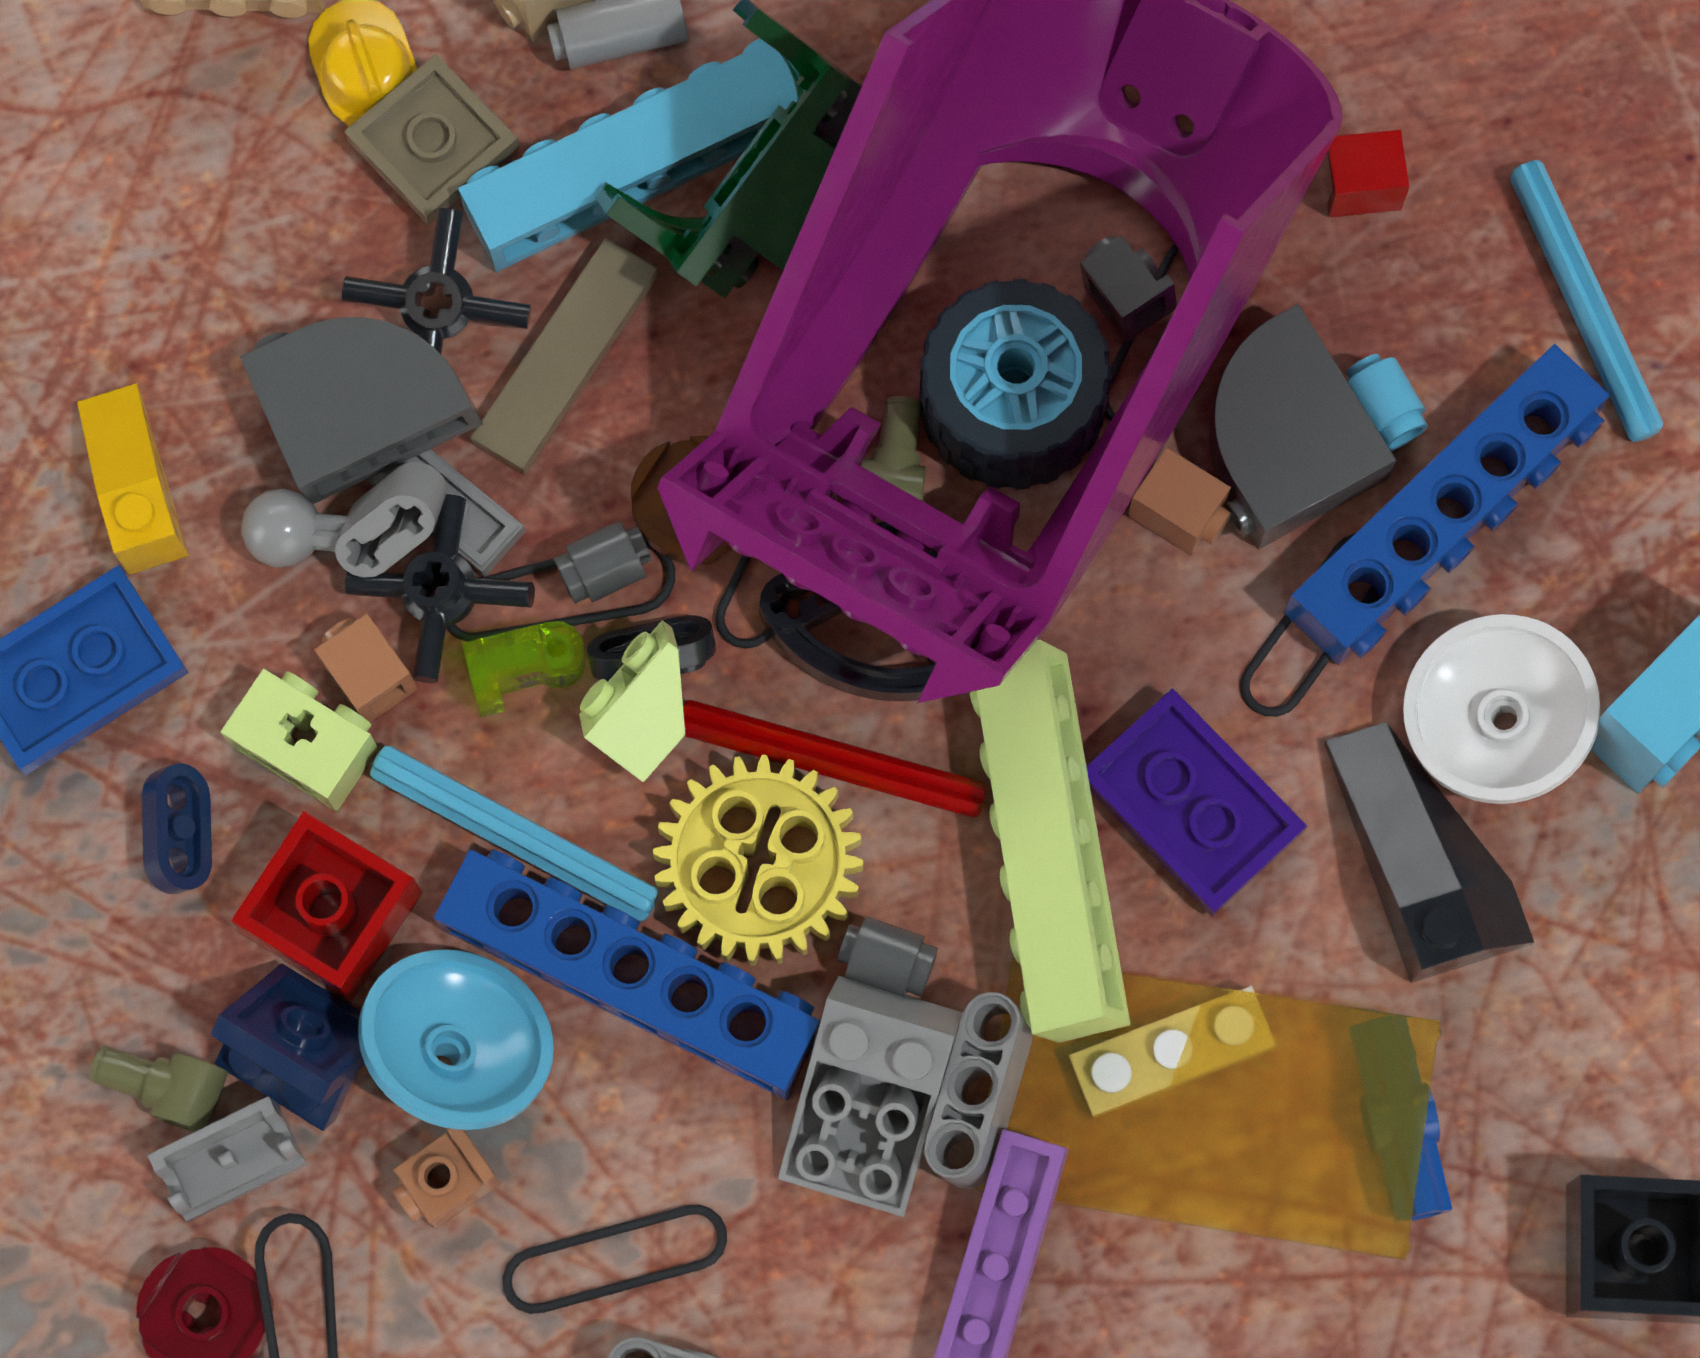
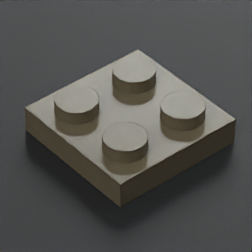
M437 54L432 56L344 131L347 141L427 225L437 218L438 208L448 209L461 198L458 187L467 184L468 179L474 173L489 166H498L520 147L515 134Z

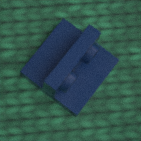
M281 963L219 1014L210 1035L222 1042L223 1045L214 1064L228 1071L265 1096H270L281 1106L321 1131H324L336 1120L357 1071L365 1065L358 1036L361 1012Z

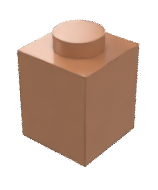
M1166 447L1133 495L1128 517L1192 556L1202 540L1212 545L1229 521L1232 512L1224 507L1231 487Z
M365 614L356 621L353 618H348L337 623L322 637L323 644L314 649L322 665L354 710L369 722H372L418 690L410 672L368 614Z

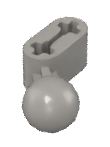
M421 462L406 463L398 467L355 501L349 509L347 516L319 514L316 507L298 492L284 488L266 490L245 509L241 524V535L248 552L259 562L275 568L297 566L309 557L314 550L335 552L337 561L343 569L352 575L363 578L375 577L385 572L430 536L444 503L447 486L441 473L431 465Z

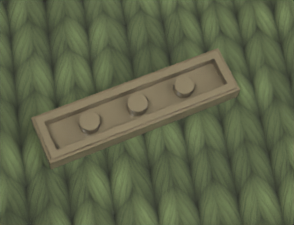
M605 238L483 418V425L477 427L471 436L472 444L521 474L526 475L658 278V268Z

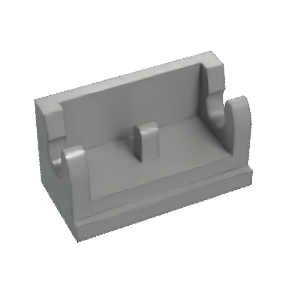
M270 1096L147 1155L155 1173L160 1178L162 1177L171 1196L168 1197L171 1206L177 1213L183 1216L187 1223L307 1165L281 1106Z

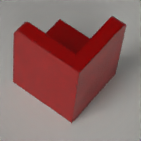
M1401 129L1336 136L1327 152L1333 187L1327 204L1329 217L1402 210L1410 184Z

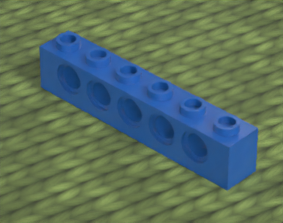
M1554 343L1291 595L1284 614L1321 650L1327 653L1337 665L1343 662L1352 652L1359 658L1364 657L1387 633V630L1381 624L1396 609L1404 616L1411 612L1431 590V587L1425 581L1440 567L1448 574L1452 572L1475 548V545L1469 539L1481 527L1486 525L1491 531L1498 528L1519 505L1513 497L1527 483L1536 490L1558 469L1562 462L1556 455L1565 446L1572 442L1577 448H1580L1598 431L1605 422L1598 414L1610 394ZM1538 416L1543 418L1550 425L1552 433L1540 435L1532 432L1526 426L1524 417ZM1484 457L1500 459L1507 466L1509 475L1499 477L1489 474L1482 467L1480 459ZM1443 498L1454 499L1463 506L1466 516L1459 519L1447 517L1439 510L1436 501ZM1398 540H1409L1420 548L1423 558L1417 561L1405 560L1396 554L1392 543ZM1354 582L1368 583L1377 591L1379 600L1370 604L1361 603L1350 594L1348 585Z
M471 849L469 850L434 916V920L442 931L787 1100L815 1044L820 1026V1020L811 1016L815 1009L811 1004L781 990L776 998L771 997L753 988L756 978L731 964L721 962L718 970L695 959L698 953L696 948L672 935L663 934L660 941H657L637 931L640 922L617 908L606 905L603 912L600 913L579 903L583 894L560 880L548 877L544 885L522 875L525 866L505 853L491 849L486 857ZM522 898L533 904L532 914L525 923L519 926H507L499 921L500 910L509 900ZM580 926L587 929L591 933V938L588 946L582 952L575 955H566L556 949L557 938L566 928ZM630 954L644 957L649 962V968L646 975L640 981L627 984L618 981L613 976L614 967L622 957ZM697 983L706 989L707 999L701 1008L694 1012H681L673 1007L671 1004L672 995L682 984ZM744 1011L756 1012L766 1021L763 1033L752 1041L738 1040L729 1032L732 1019Z

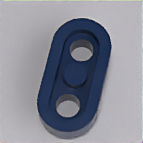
M183 763L173 764L154 771L148 776L142 789L143 865L150 882L157 889L167 894H179L200 887L209 877L212 868L211 798L209 787L205 778L197 769ZM167 793L172 799V808L168 805ZM169 856L171 857V859H172V861H173L174 869L172 868V866H171V864H170Z

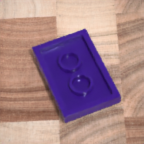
M1173 688L1086 766L1090 791L1211 917L1295 841L1307 827L1289 806Z

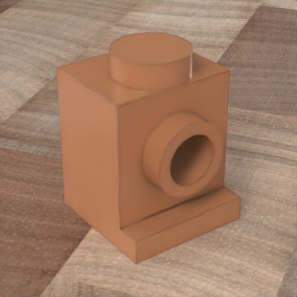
M447 1128L446 1133L393 1169L402 1183L394 1188L392 1192L414 1223L425 1216L428 1222L435 1229H438L496 1188L501 1182L466 1131ZM436 1166H446L451 1173L449 1183L440 1189L429 1187L427 1177L430 1170Z

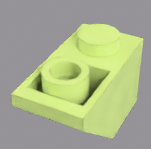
M663 620L650 634L644 631L629 644L622 657L624 664L608 682L605 679L596 682L587 692L580 705L581 713L579 716L584 738L642 782L649 777L685 736L679 650L672 627Z

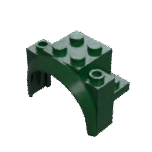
M740 0L733 11L744 20L742 24L744 27L781 54L792 74L798 100L797 102L792 101L787 109L778 105L705 203L704 208L707 210L708 215L699 218L667 215L649 208L607 182L603 184L596 196V200L609 217L663 254L678 274L696 287L701 281L724 299L733 287L741 288L752 277L759 263V258L756 257L759 253L784 271L862 88L861 83L751 0Z

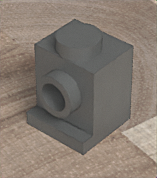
M1122 235L1117 238L1109 236L1100 240L1087 252L1085 259L1080 262L1084 288L1125 342L1173 312L1177 307L1175 286L1170 277L1165 275L1161 278V274L1149 254L1142 248L1134 252Z

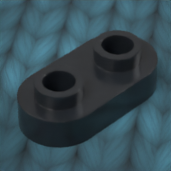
M686 615L663 620L673 629L679 650L680 674L699 670L715 654L716 643L712 624L708 619L701 616ZM662 620L609 631L594 638L587 646L592 675L598 680L605 679L608 682L624 664L622 657L629 644L644 631L650 634Z

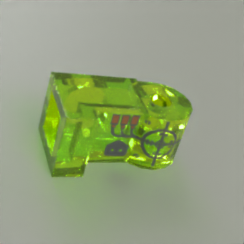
M561 621L532 625L462 643L481 718L506 711L502 699L503 694L541 684L552 688H566L574 684L583 675L586 666L584 644L579 632L570 624Z

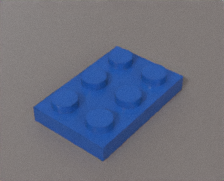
M120 565L0 638V740L18 769L25 776L189 673Z

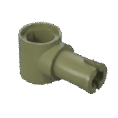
M888 397L885 400L878 446L872 450L870 459L863 458L862 467L922 501L926 466L920 465L921 458L915 452L921 405L918 400L910 397Z
M102 1046L93 1060L90 1080L95 1084L142 1100V1105L151 1109L149 1115L158 1120L196 1132L210 1124L228 1071L208 1062L179 1053H173L171 1059L159 1057L154 1062L130 1053Z

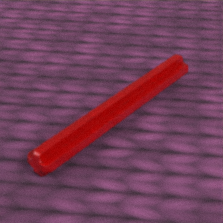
M686 700L683 704L686 737L760 758L762 755H767L770 761L785 764L788 759L794 760L795 768L809 772L815 770L820 775L972 818L978 817L982 810L987 793L986 785L982 781L698 701Z

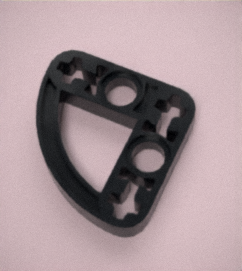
M884 521L877 524L897 536L898 529ZM933 549L927 552V554L934 558L938 555ZM783 573L775 576L765 584L760 595L759 607L762 623L783 652L802 669L820 681L856 696L883 701L919 700L937 662L926 657L930 664L929 666L885 668L861 663L845 657L825 646L808 632V630L843 613L840 606L821 595L819 596L826 604L818 606L817 598L814 594L799 604V616L791 619L785 611L778 614L773 612L777 607V595L785 592L786 596L792 600L808 593V590L790 583Z

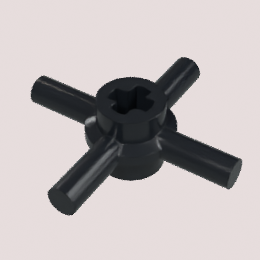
M438 208L429 266L422 267L413 272L403 285L345 276L342 289L343 301L400 309L401 316L406 325L432 345L440 354H442L443 341L459 334L470 321L528 329L531 305L473 295L468 281L459 272L454 270L463 212L447 208ZM436 287H444L443 294L447 298L452 299L451 308L440 309L437 319H430L431 311L426 307H421L423 296H433Z
M446 494L437 520L433 552H426L414 558L404 573L383 572L375 577L363 578L347 572L345 577V591L347 595L403 599L407 610L421 622L413 679L422 683H438L446 627L465 619L472 611L474 604L531 608L535 598L533 582L476 578L472 567L465 559L458 555L466 499L458 495ZM432 591H435L434 597L431 596Z

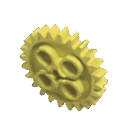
M762 755L756 772H748L745 763L739 756L734 759V775L727 778L715 765L709 767L712 785L708 788H704L698 782L690 779L687 782L693 799L690 804L676 799L670 801L671 810L679 819L678 824L659 822V834L671 841L672 844L654 848L653 856L656 861L671 865V868L659 872L654 877L657 887L676 888L662 902L666 912L685 908L686 911L677 923L679 931L685 933L698 925L702 928L697 941L698 947L701 950H705L716 939L722 941L721 949L724 961L728 962L736 949L742 947L746 948L749 965L755 966L760 950L769 948L775 962L782 964L784 956L783 945L792 943L796 950L805 956L808 954L805 935L812 932L817 937L827 941L830 939V932L824 919L827 916L840 921L847 919V910L838 901V897H858L859 887L845 878V875L862 872L863 860L855 856L846 855V852L862 845L861 834L841 831L853 820V812L851 808L832 812L831 808L838 799V790L836 787H832L818 795L815 792L818 784V772L815 770L808 773L799 782L794 779V760L788 759L779 774L771 772L768 756ZM743 807L752 811L756 816L753 826L746 832L739 834L730 833L725 830L720 824L723 815L732 808ZM777 807L781 810V814L768 841L769 861L773 865L762 864L760 866L748 910L743 914L738 913L736 906L749 879L748 861L744 855L755 856L757 854L769 810ZM800 826L812 830L818 839L814 847L808 852L792 853L781 843L784 834L791 828ZM718 866L732 871L735 875V882L725 893L710 894L700 886L701 877L710 868ZM782 886L792 890L797 896V902L794 907L783 914H772L765 910L761 905V899L770 888Z

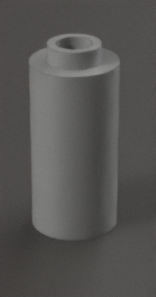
M594 0L555 10L558 22L547 25L555 61L567 58L570 70L688 41V33L680 0Z

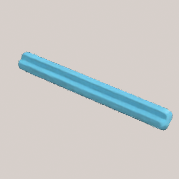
M1533 160L1516 167L1510 176L1511 184L1607 392L1610 394V398L1629 439L1633 442H1638L1656 435L1663 427V420L1544 164L1539 160Z
M384 746L375 757L370 775L373 780L602 903L631 915L639 922H644L655 908L659 891L653 885L393 746Z

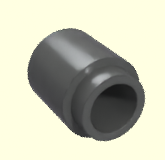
M620 520L565 545L567 552L553 558L574 604L587 598L593 603L646 578L647 576L642 565L652 561L651 554L637 526L626 531Z
M866 916L861 927L849 925L837 961L848 964L846 978L903 997L907 992L922 997L938 953V947L924 943L925 936Z

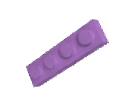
M1002 1130L934 1358L1008 1357L1069 1149L1009 1130Z

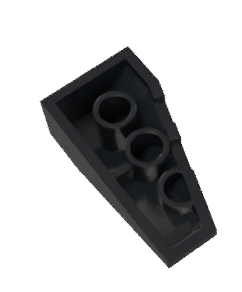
M1387 722L1325 741L1324 744L1410 983L1533 945L1534 939L1513 882Z

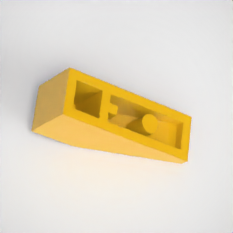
M132 384L78 401L77 404L97 498L113 552L127 573L131 575L188 557V549L138 384Z

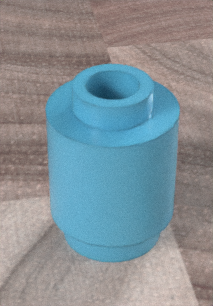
M1373 354L1358 361L1347 370L1348 384L1390 451L1407 444L1427 429L1428 425L1422 416L1426 409L1396 358L1391 357L1382 360L1379 354Z

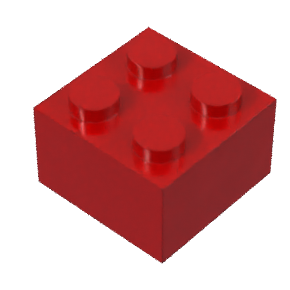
M303 811L231 919V922L247 938L352 1002L422 895V891L413 877Z

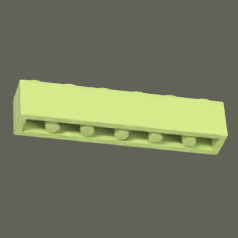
M1037 640L1000 686L970 692V698L975 712L981 718L984 742L980 745V759L986 775L991 779L994 804L990 807V821L994 833L1001 841L1004 865L1000 868V883L1004 895L1011 902L1014 928L1010 931V945L1016 961L1021 965L1025 991L1020 996L1021 1012L1026 1024L1031 1028L1032 1035L1061 1043L1131 1024L1067 653L1042 640Z

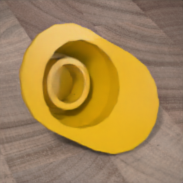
M341 0L326 8L313 23L308 41L310 57L317 78L331 111L348 126L355 123L417 70L403 26L395 13L379 1Z

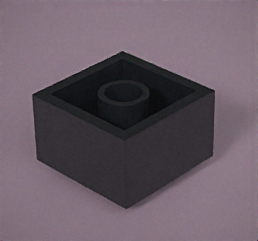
M1581 1174L1566 1184V1317L1700 1324V1180Z

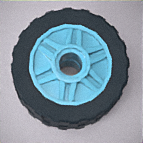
M1013 278V281L1004 282L995 280L984 283V286L975 290L969 289L959 295L957 301L951 306H946L937 316V322L933 329H929L924 342V356H921L920 414L924 418L926 435L930 443H934L938 449V455L948 465L951 464L959 470L960 475L971 481L977 480L985 483L987 487L991 486L997 489L1011 487L1015 488V490L1030 489V486L1041 483L1045 485L1057 480L1059 475L1066 471H1071L1081 463L1083 455L1090 451L1095 444L1099 427L1103 425L1111 383L1112 366H1109L1108 361L1110 351L1106 338H1103L1099 331L1100 325L1093 315L1088 314L1081 307V303L1070 294L1067 296L1056 290V287L1043 282L1038 284L1028 282V279Z

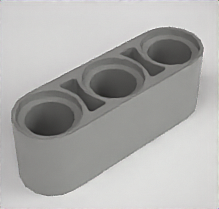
M987 992L976 996L968 1003L961 1018L925 1141L924 1153L928 1165L936 1174L958 1188L972 1189L983 1185L988 1180L1002 1130H1007L1032 1044L1033 1035L1031 1028L1026 1024L1021 1009L1009 997L1000 993ZM1009 1014L1011 1017V1028L1008 1034L1001 1040L987 1042L984 1032L988 1021L994 1016ZM983 1076L991 1077L993 1088L989 1098L981 1104L968 1105L966 1092L969 1085L977 1078ZM964 1139L972 1140L974 1155L971 1161L963 1168L950 1169L948 1153L951 1147L958 1141Z

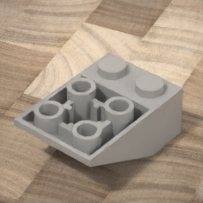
M838 976L826 1000L778 1179L904 1217L963 1012L904 995L903 997Z

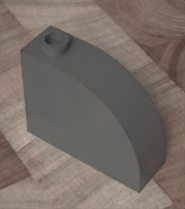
M1299 304L1263 323L1247 337L1232 356L1218 388L1210 422L1209 439L1212 462L1217 478L1231 487L1227 498L1229 502L1225 504V509L1232 512L1230 521L1242 537L1249 534L1257 548L1261 549L1388 480L1396 462L1395 457Z
M363 317L328 319L312 323L289 334L286 332L270 334L260 339L254 345L253 351L240 356L296 485L312 504L483 425L467 390L446 359L420 336L408 329L386 321Z

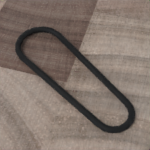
M645 541L647 548L653 550L661 557L666 568L664 587L652 601L638 606L479 633L465 632L455 624L447 625V630L463 641L482 642L645 614L659 608L670 596L675 584V565L671 558L660 554ZM552 558L481 579L512 580L554 568L556 564Z
M288 1213L275 1217L262 1228L255 1243L254 1256L269 1358L280 1357L264 1260L265 1245L270 1234L275 1229L288 1223L304 1226L319 1241L323 1257L328 1358H338L333 1258L328 1237L318 1223L305 1215Z

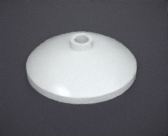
M1499 614L1479 617L1461 623L1442 634L1424 651L1408 680L1403 711L1406 733L1411 747L1424 769L1436 781L1450 791L1468 799L1485 803L1506 804L1539 797L1558 787L1573 775L1586 759L1594 744L1599 727L1598 720L1600 718L1601 706L1599 690L1593 670L1581 650L1567 636L1554 627L1536 619L1518 615ZM1502 713H1512L1517 717L1515 725L1507 730L1496 728L1494 720Z

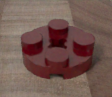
M200 1247L202 1249H191L185 1253H177L170 1256L152 1270L142 1285L136 1302V1318L139 1319V1332L143 1339L141 1342L149 1358H257L267 1340L256 1269L248 1261L222 1248ZM270 1293V1299H271V1305H272V1312H273V1310H274V1301H273V1298H272L271 1293ZM211 1296H214L219 1301L216 1313L221 1317L219 1324L215 1328L206 1326L200 1333H195L191 1329L195 1318L188 1312L189 1306L194 1300L205 1304Z

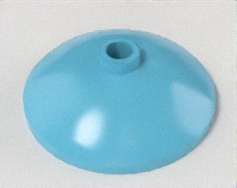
M431 950L420 952L398 961L383 972L375 981L365 999L359 1017L358 1036L360 1050L364 1063L375 1083L389 1099L404 1111L418 1119L440 1127L476 1130L493 1127L513 1119L535 1100L551 1070L554 1051L553 1035L549 1020L541 1003L529 987L507 968L473 953L459 950ZM436 1056L447 1057L453 1065L441 1062Z

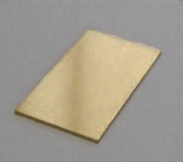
M1012 957V963L1008 968L1009 980L1006 996L1021 1009L1020 996L1025 991L1022 970L1015 957ZM1122 973L1131 1025L1061 1043L1033 1035L1007 1130L1069 1149L1055 1196V1204L1406 1261L1407 1253L1411 1250L1409 1236L1437 1041L1442 1035L1440 1020ZM1009 1014L1002 1015L998 1040L1005 1037L1011 1028V1017ZM1172 1029L1182 1031L1188 1036L1176 1069L1166 1068L1159 1064L1153 1053L1156 1038L1162 1032ZM1106 1053L1120 1054L1130 1064V1082L1119 1092H1104L1095 1085L1092 1079V1068L1095 1061ZM991 1078V1084H990V1089H989L988 1098H989V1096H990V1094H991V1092H992V1088H993L992 1078ZM987 1181L983 1185L972 1189L984 1192Z

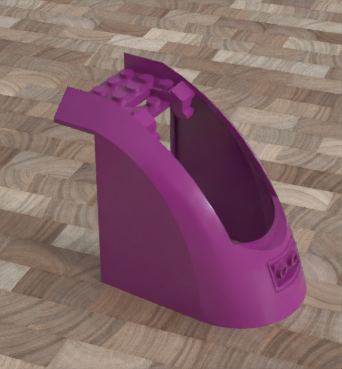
M930 0L886 31L715 432L662 476L657 487L690 571L692 572L726 540L736 552L761 560L783 573L785 578L793 585L802 589L812 590L840 606L841 610L848 617L859 622L869 623L897 639L898 643L905 650L916 655L926 656L937 662L917 703L1000 686L1059 612L1132 500L1133 495L1140 487L1230 333L1336 137L1342 123V107L1336 92L1324 74L1299 48L1282 34L1230 0ZM1125 85L1134 86L1139 91L1140 102H1132L1127 98ZM1178 115H1186L1193 121L1194 130L1192 132L1185 131L1179 126ZM1015 161L1039 162L1068 167L1092 175L1129 195L1149 211L1168 232L1180 250L1190 275V281L1155 350L1079 474L1027 552L1012 544L1014 526L1020 516V503L990 486L979 497L966 522L961 524L860 466L870 442L877 434L881 423L855 408L850 407L823 435L814 431L909 288L981 166ZM839 496L843 498L842 504L836 501ZM876 518L883 520L898 529L897 536L871 521ZM933 549L938 552V555L934 558L927 554V552Z

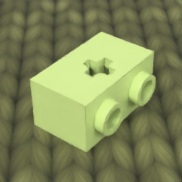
M263 668L220 733L233 749L337 812L379 750L373 737L367 732L371 727V723L345 705L339 704L336 710L332 711L314 700L318 691L295 674L286 671L282 679ZM296 728L303 732H308L312 728L316 737L312 743L306 739H300L295 742L291 735Z

